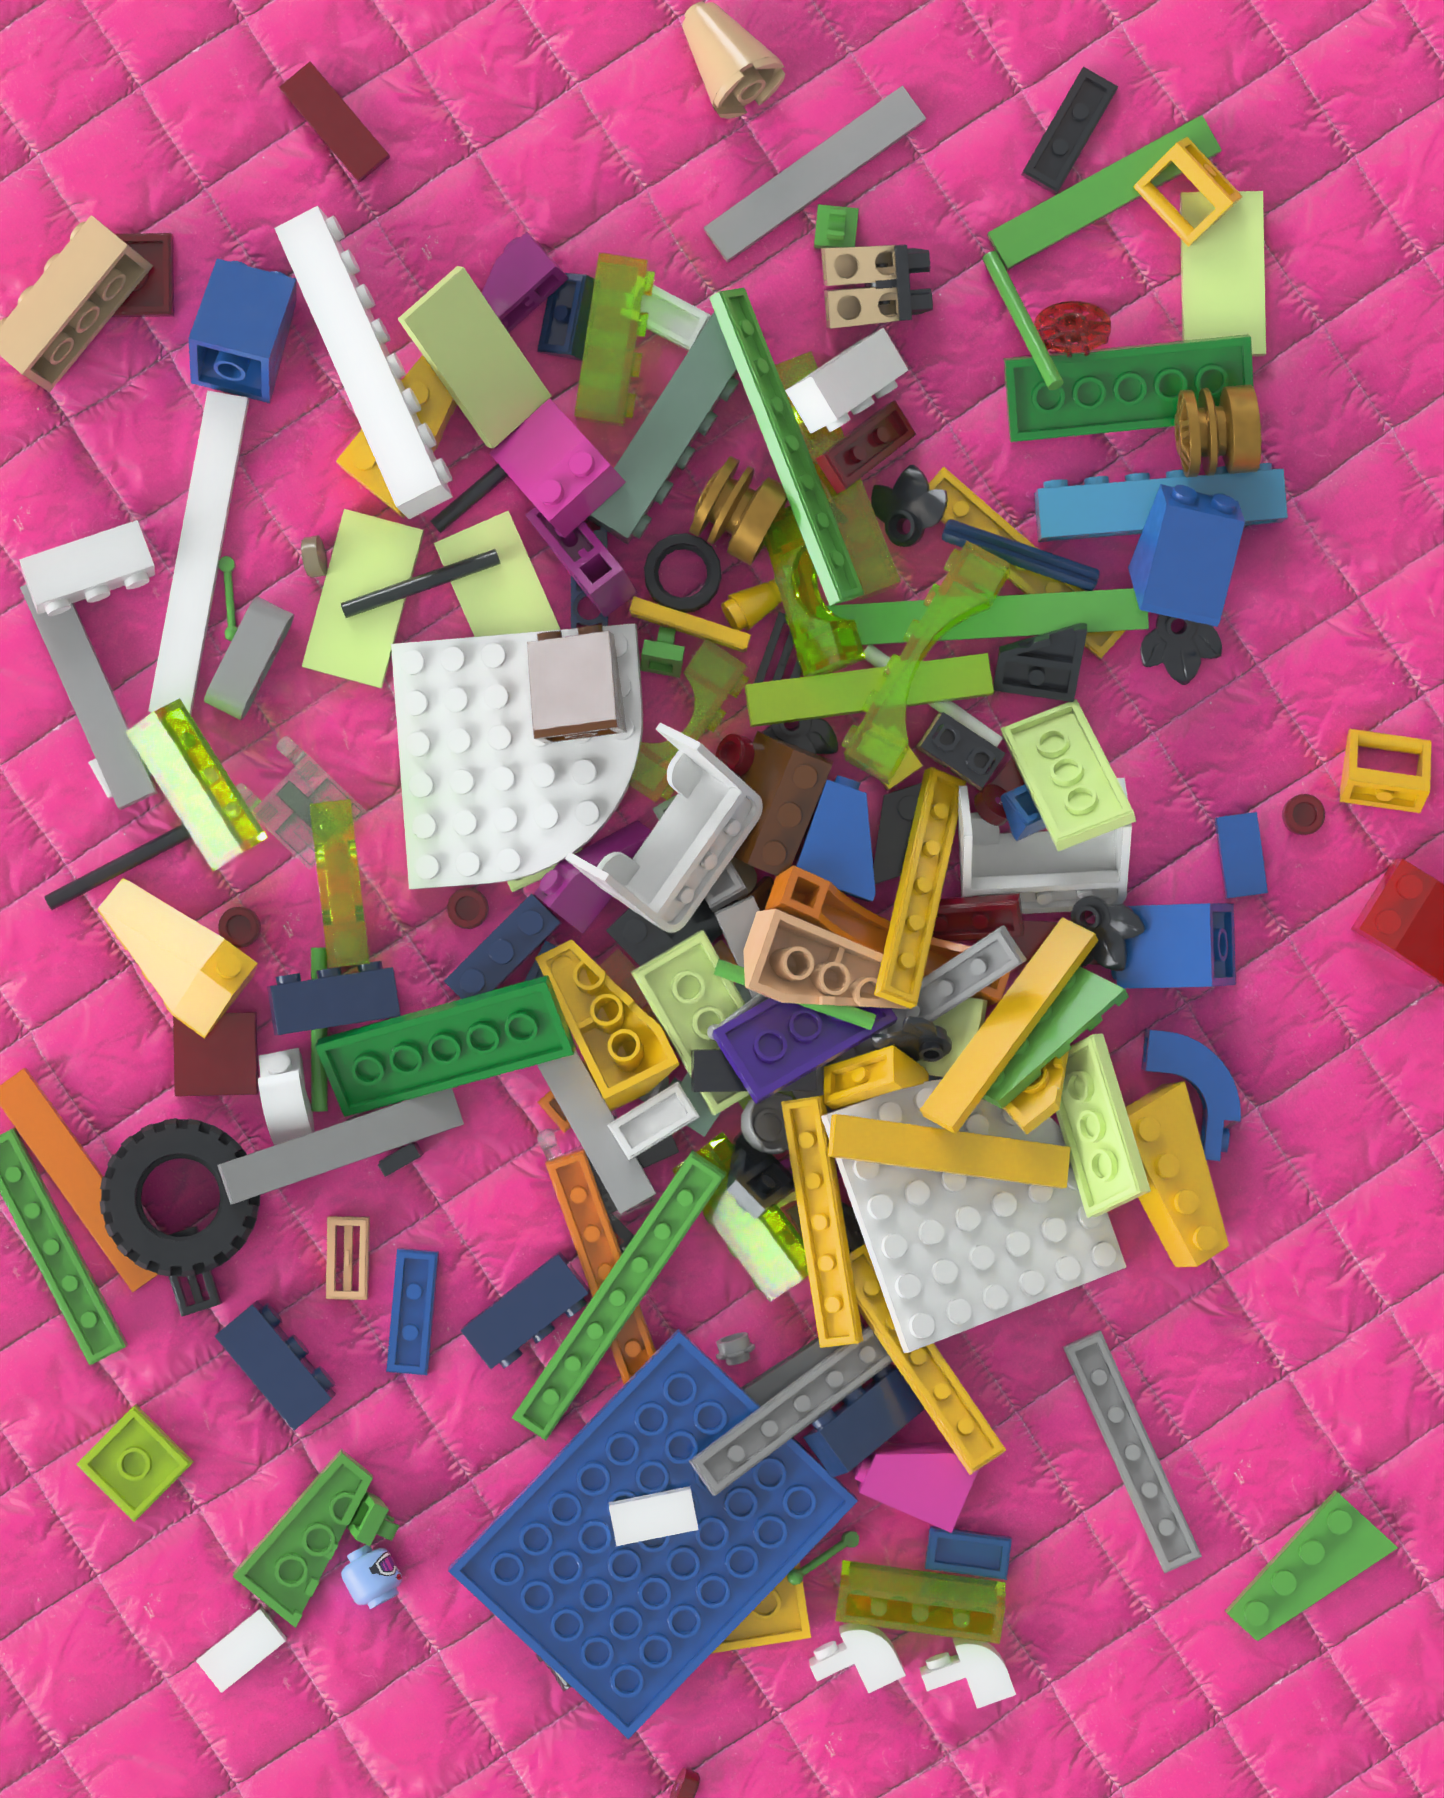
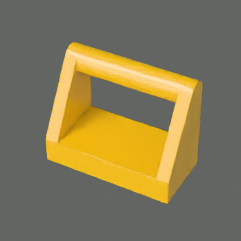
M1188 137L1177 142L1133 186L1188 247L1243 197ZM1172 162L1216 208L1195 229L1151 183Z
M1349 729L1339 802L1421 813L1430 793L1431 740ZM1358 746L1419 755L1416 776L1358 768Z
M891 1045L825 1066L824 1104L832 1110L844 1108L889 1092L924 1084L925 1081H929V1075L923 1066L896 1046Z

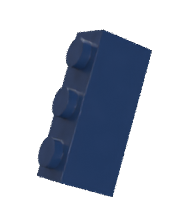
M531 893L444 982L461 999L496 990L562 922Z
M382 961L357 964L358 973L342 975L341 967L317 970L318 979L301 981L300 973L276 977L277 985L267 986L274 1035L401 1016L393 967L383 969Z
M559 1251L464 1325L460 1331L490 1369L494 1368L497 1364H500L505 1369L523 1354L519 1347L531 1338L535 1343H538L555 1329L551 1322L563 1313L570 1318L587 1305L588 1302L584 1297L589 1294L590 1289Z
M257 1300L218 1332L215 1337L295 1431L336 1395L332 1390L335 1382L321 1366L315 1369L305 1357L309 1354L307 1348L295 1335L288 1337L280 1328L279 1324L282 1323V1319L268 1303L262 1306Z
M892 1363L887 1365L871 1377L873 1381L866 1387L860 1386L842 1399L844 1404L835 1412L829 1409L811 1424L814 1426V1429L803 1437L832 1478L851 1471L925 1410L896 1365H892Z

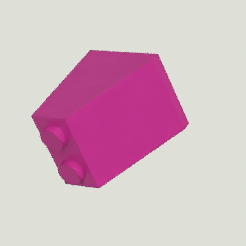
M948 1442L883 1443L855 1466L853 1473L855 1474L854 1479L857 1480L859 1493L952 1533L979 1470L969 1475Z

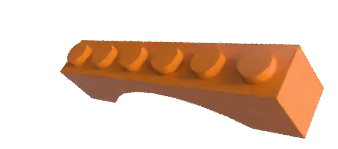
M794 865L776 876L765 910L778 909L883 954L890 926L889 920L857 904L830 881ZM932 937L923 978L971 946ZM1010 971L970 998L988 1000L987 1007L999 1002L1003 997Z

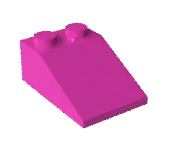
M550 398L489 453L564 538L626 483Z

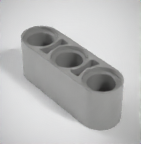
M256 596L247 609L208 687L204 702L239 720H243L291 627L294 614Z

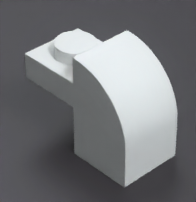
M299 1048L259 1055L261 1077L258 1078L259 1091L267 1128L274 1146L315 1132L313 1111H311V1104L305 1090L303 1061Z
M852 1622L839 1626V1632L844 1642L837 1645L836 1641L825 1643L813 1651L815 1656L809 1659L810 1668L817 1682L855 1664L868 1693L906 1676L904 1667L890 1639L880 1629L866 1623Z
M962 1636L953 1638L957 1655L950 1657L948 1652L934 1655L925 1661L926 1666L919 1668L927 1691L966 1678L977 1709L1016 1695L1009 1673L999 1652L988 1642L976 1637Z

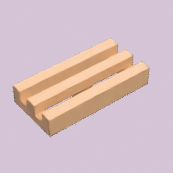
M327 1217L326 1299H368L370 1217ZM337 1225L344 1226L343 1291L336 1290ZM353 1226H360L359 1291H352Z

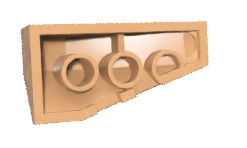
M778 909L757 911L743 950L745 988L781 1003L907 1009L904 1006L874 995L883 957L882 953Z

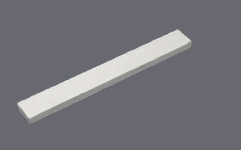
M207 390L148 710L150 713L191 720L218 574V563L223 547L248 411L249 399L247 397Z

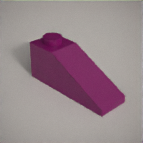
M526 232L521 237L511 240L504 248L503 254L496 259L483 288L482 295L509 333L569 278L545 249Z
M536 507L525 514L604 617L637 594L624 569L584 521L564 538Z
M637 820L574 855L596 867L605 856L612 852H621L633 859L651 833V830ZM566 859L560 861L553 870L545 874L539 888L534 893L537 898L581 933L586 931L613 897L592 882Z

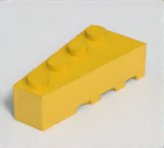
M1183 1081L1160 1085L1128 1105L1126 1111L1151 1190L1138 1198L1175 1267H1198L1229 1247L1186 1083Z

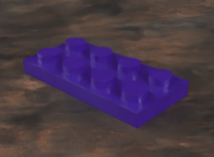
M769 998L713 1030L712 1036L755 1104H758L868 1040L872 1034H878L892 1026L898 1018L891 1008L857 1007L876 1014L872 1029L869 1030L795 1003H781Z

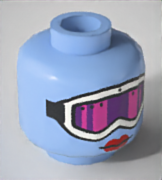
M365 1545L347 1555L350 1563L343 1568L341 1577L356 1604H368L369 1608L372 1609L399 1594L397 1587L402 1583L403 1578L387 1549L378 1548L372 1551L370 1546Z

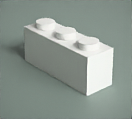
M882 328L856 342L785 391L810 433L824 426L831 432L851 420L848 415L849 411L856 415L874 404L872 395L875 394L878 399L897 388L898 384L895 379L907 372L908 368L885 329Z
M138 520L19 559L22 573L38 615L47 612L48 616L64 613L71 609L70 604L86 599L88 603L100 601L110 596V590L126 586V589L141 587L150 581L149 577L155 575V566Z

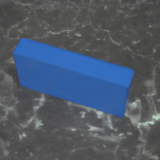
M1257 812L1216 817L1215 825L1225 899L1268 893Z
M930 1526L924 1567L929 1570L1007 1580L1012 1538L953 1529L952 1533L939 1527Z

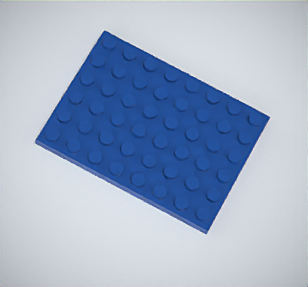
M680 1329L653 1354L448 1568V1572L627 1739L651 1717L858 1502L857 1497L836 1477L832 1478L825 1467L794 1437L716 1496L712 1495L689 1463V1460L761 1406ZM690 1486L699 1530L616 1546L608 1502Z

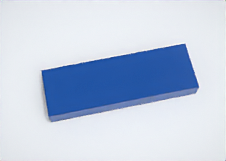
M397 1249L386 1372L428 1375L439 1251Z

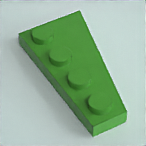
M1079 966L982 1099L1001 1109L1007 1106L1042 1075L1041 1069L1055 1057L1060 1059L1071 1049L1070 1043L1086 1029L1089 1031L1094 1029L1103 1021L1101 1016L1114 1004L1120 1006L1129 998L1126 989Z
M340 1449L233 1572V1577L296 1628L304 1608L319 1584L321 1575L338 1547V1542L347 1525L350 1524L373 1479L372 1473L343 1449Z
M1334 1490L1229 1605L1225 1612L1256 1641H1259L1398 1547Z

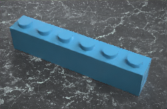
M1260 463L1257 472L1230 474L1226 466L1217 467L1215 474L1211 476L1198 475L1197 477H1186L1183 470H1173L1166 472V478L1150 479L1149 473H1135L1125 475V482L1109 483L1108 476L1085 478L1084 485L1068 486V480L1043 482L1044 488H1039L1034 493L1038 542L1141 534L1160 484L1172 487L1185 485L1196 492L1212 496L1218 493L1228 495L1239 502L1245 520L1244 526L1282 523L1288 518L1284 469H1272V463Z

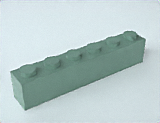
M715 312L614 467L626 483L586 518L600 528H604L608 533L627 545L633 536L638 539L642 537L652 520L647 513L655 501L660 505L665 501L674 486L669 481L670 477L677 467L681 470L686 468L696 449L691 447V444L698 433L703 436L707 435L718 415L713 413L714 408L720 399L727 402L740 382L734 378L738 371Z

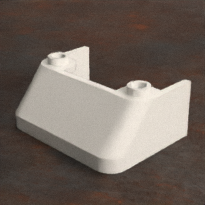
M660 723L656 730L678 749L667 769V781L678 792L668 809L633 859L621 852H612L605 856L597 867L571 852L568 853L565 859L605 892L666 932L673 933L679 931L687 924L747 838L762 814L763 803L761 797L702 743Z
M1117 778L1127 797L1125 778ZM959 786L958 839L962 897L1020 893L1023 914L1071 912L1077 901L1088 896L1101 898L1108 906L1122 904L1127 896L1132 824L1125 825L1058 852L1048 831L1036 832L1019 841L1014 839L1012 833L999 834V826L987 823L980 817L978 812L970 813L967 786Z

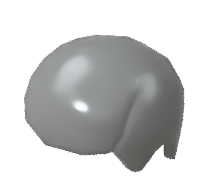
M777 1092L758 1104H755L753 1099L748 1101L741 1114V1131L745 1140L753 1148L768 1154H780L788 1150L781 1102L792 1100L791 1096Z

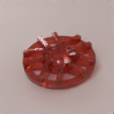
M1065 301L1048 306L1037 315L1034 321V325L1047 350L1052 349L1065 352L1067 357H1072V353L1083 352L1084 356L1090 355V350L1108 343L1111 333L1109 315L1100 307L1081 301ZM1065 310H1073V312L1066 313ZM1084 311L1089 312L1086 316L1082 315Z

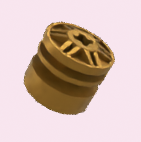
M1252 385L1224 387L1221 392L1219 406H1215L1210 390L1203 388L1199 392L1198 408L1192 390L1180 391L1174 429L1176 449L1181 458L1184 475L1186 477H1197L1200 472L1201 460L1205 474L1207 476L1214 475L1217 469L1218 456H1223L1226 469L1230 474L1257 472L1261 460V424L1254 387Z
M730 456L725 464L712 475L695 506L694 519L689 532L700 536L708 522L713 523L714 526L707 542L713 545L725 531L731 533L732 537L727 553L752 565L779 519L788 498L782 484L770 477L763 481L756 491L749 486L754 474V468L750 466L746 468L739 481L735 480L733 477L740 461Z

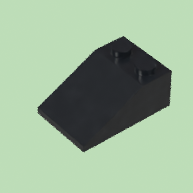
M705 898L687 924L677 932L669 933L662 930L630 908L606 930L639 966L700 930L705 932L711 944L723 933L714 912H712ZM734 900L729 904L725 905L724 907L720 908L719 910L726 908L734 903H737L740 900Z

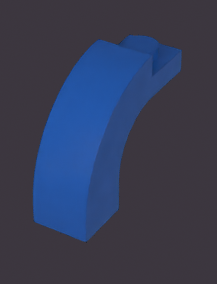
M1145 1029L1141 1070L1176 1074L1187 1080L1194 1087L1202 1104L1200 1139L1206 1160L1220 1161L1221 1152L1227 1153L1230 1138L1229 1128H1223L1224 1120L1241 1122L1238 1090L1229 1070L1214 1052L1188 1036L1173 1032Z

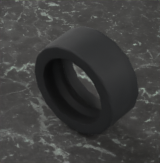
M687 533L670 535L657 542L648 553L644 566L645 584L653 600L659 605L684 613L695 612L708 605L717 594L722 579L720 560L713 547L701 537ZM686 549L695 552L702 558L706 565L707 578L705 585L698 593L690 597L680 598L671 595L663 588L659 581L658 571L661 562L668 554L675 550Z

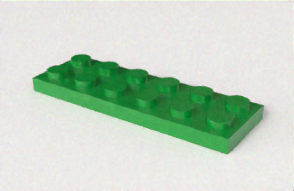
M1248 334L1052 353L1050 356L1064 382L1056 390L1048 389L1032 356L1003 358L1010 442L1171 427L1175 425L1178 396L1181 390H1192L1194 392L1198 408L1199 392L1203 388L1210 390L1215 406H1219L1221 392L1224 387L1252 385L1254 387L1251 336Z
M548 975L319 1038L315 1044L344 1117L574 1055L576 1050L575 1043Z

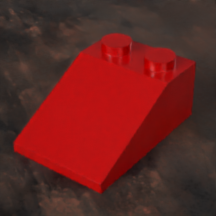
M1403 858L1395 859L1388 867L1351 930L1444 986V884Z

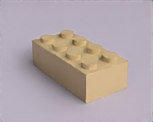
M91 215L87 221L81 222L74 228L70 236V242L61 253L55 254L48 260L44 267V273L38 281L21 293L18 305L12 313L0 320V356L22 375L51 392L153 265Z

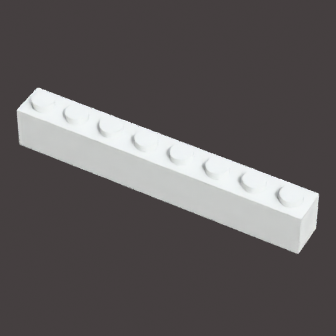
M316 206L277 226L274 229L396 507L408 519H411L452 498V493L447 484L453 480L450 471L443 459L437 460L433 453L432 447L437 445L434 435L426 423L421 424L416 412L421 410V406L412 389H405L401 377L406 375L398 356L395 353L390 355L385 343L390 341V336L381 319L375 320L370 308L375 306V302L366 285L362 284L359 286L355 274L360 272V269L349 249L344 251L340 240L345 238L339 222L334 215L328 218L319 206Z

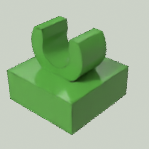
M818 204L814 248L855 247L859 208Z
M660 626L657 641L644 639L640 671L680 678L685 647L674 645L676 629Z
M366 1491L347 1528L355 1540L371 1546L376 1534L392 1541L399 1525L394 1523V1518L387 1515L389 1509L382 1499Z

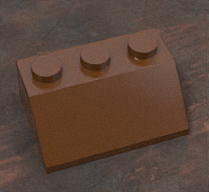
M757 731L753 740L755 751L753 763L750 769L744 775L739 776V778L761 797L763 809L758 822L734 857L748 865L778 876L790 868L794 861L833 761Z

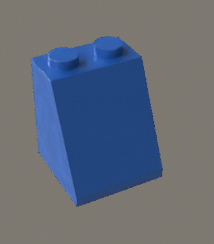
M216 259L188 338L192 384L270 403L296 306V278L288 277L278 271L268 272L249 267L239 261L229 262Z
M1160 484L1128 567L1140 610L1218 627L1245 524L1238 501L1225 494L1218 493L1212 496L1199 493L1185 485L1172 487Z
M837 775L834 782L827 779L824 784L796 867L830 881L844 894L872 902L876 891L867 793L858 790L859 782Z
M1204 903L1128 906L1140 917L1146 930L1138 936L1124 939L1127 952L1126 968L1122 971L1111 970L1112 977L1117 981L1118 986L1127 989L1236 985L1234 904Z

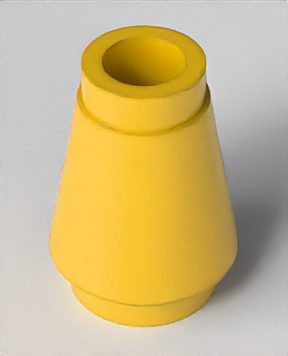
M772 579L767 583L765 582L729 594L728 600L721 603V608L733 629L749 631L776 608L779 603L785 601V598L777 582Z

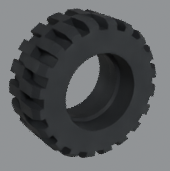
M166 1119L141 1128L139 1132L129 1136L121 1144L122 1146L115 1155H112L107 1164L108 1168L105 1176L102 1177L100 1211L103 1214L106 1231L117 1245L118 1250L139 1267L165 1276L185 1277L198 1275L221 1266L230 1260L247 1242L257 1221L260 1195L230 1205L217 1165L245 1156L247 1153L235 1139L223 1130L194 1119ZM180 1158L194 1160L204 1165L215 1177L220 1191L219 1208L212 1222L202 1231L187 1237L169 1236L153 1227L144 1214L141 1201L142 1189L149 1174L160 1164Z

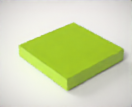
M136 1404L76 1465L135 1522L194 1461Z

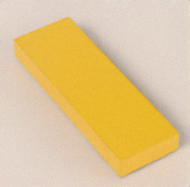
M635 596L629 609L633 617L663 627L673 628L676 631L743 653L747 651L751 639V634Z

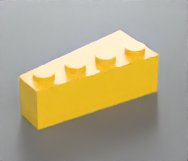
M422 355L402 379V383L405 389H412L419 401L421 410L416 412L420 423H426L434 435L437 443L436 446L432 447L434 453L443 437L448 421L457 407V403ZM361 429L336 462L345 472L404 519L405 515L396 507L365 434Z

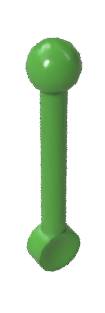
M224 556L218 563L220 570L224 572L228 622L224 635L227 640L232 641L238 629L235 620L232 571H234L236 564L231 557Z
M854 1531L844 1532L840 1542L802 1568L792 1569L787 1575L788 1581L792 1585L800 1584L803 1581V1576L844 1548L856 1547L859 1543V1535Z

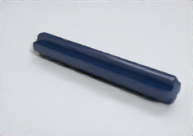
M953 519L946 522L942 533V540L947 543L1087 591H1093L1099 579L1100 571L1096 568Z

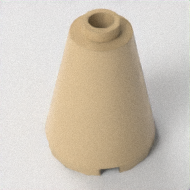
M698 2L686 11L682 28L712 106L720 118L731 119L748 113L744 106L753 100L758 105H761L779 88L785 78V73L782 70L785 67L781 60L714 2Z

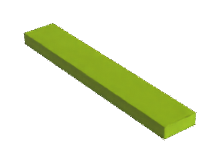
M988 653L746 684L745 694L750 727L992 696L994 689Z

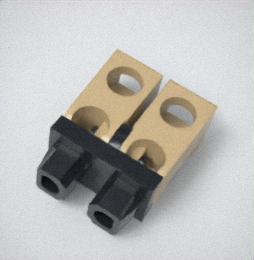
M905 244L821 248L823 283L825 286L865 283L864 288L824 290L827 328L912 320V315L933 310L931 288L910 290L909 280L910 273L930 272L929 250L907 248Z
M944 712L936 715L915 747L943 767L949 766L951 772L978 790L984 787L1006 754Z

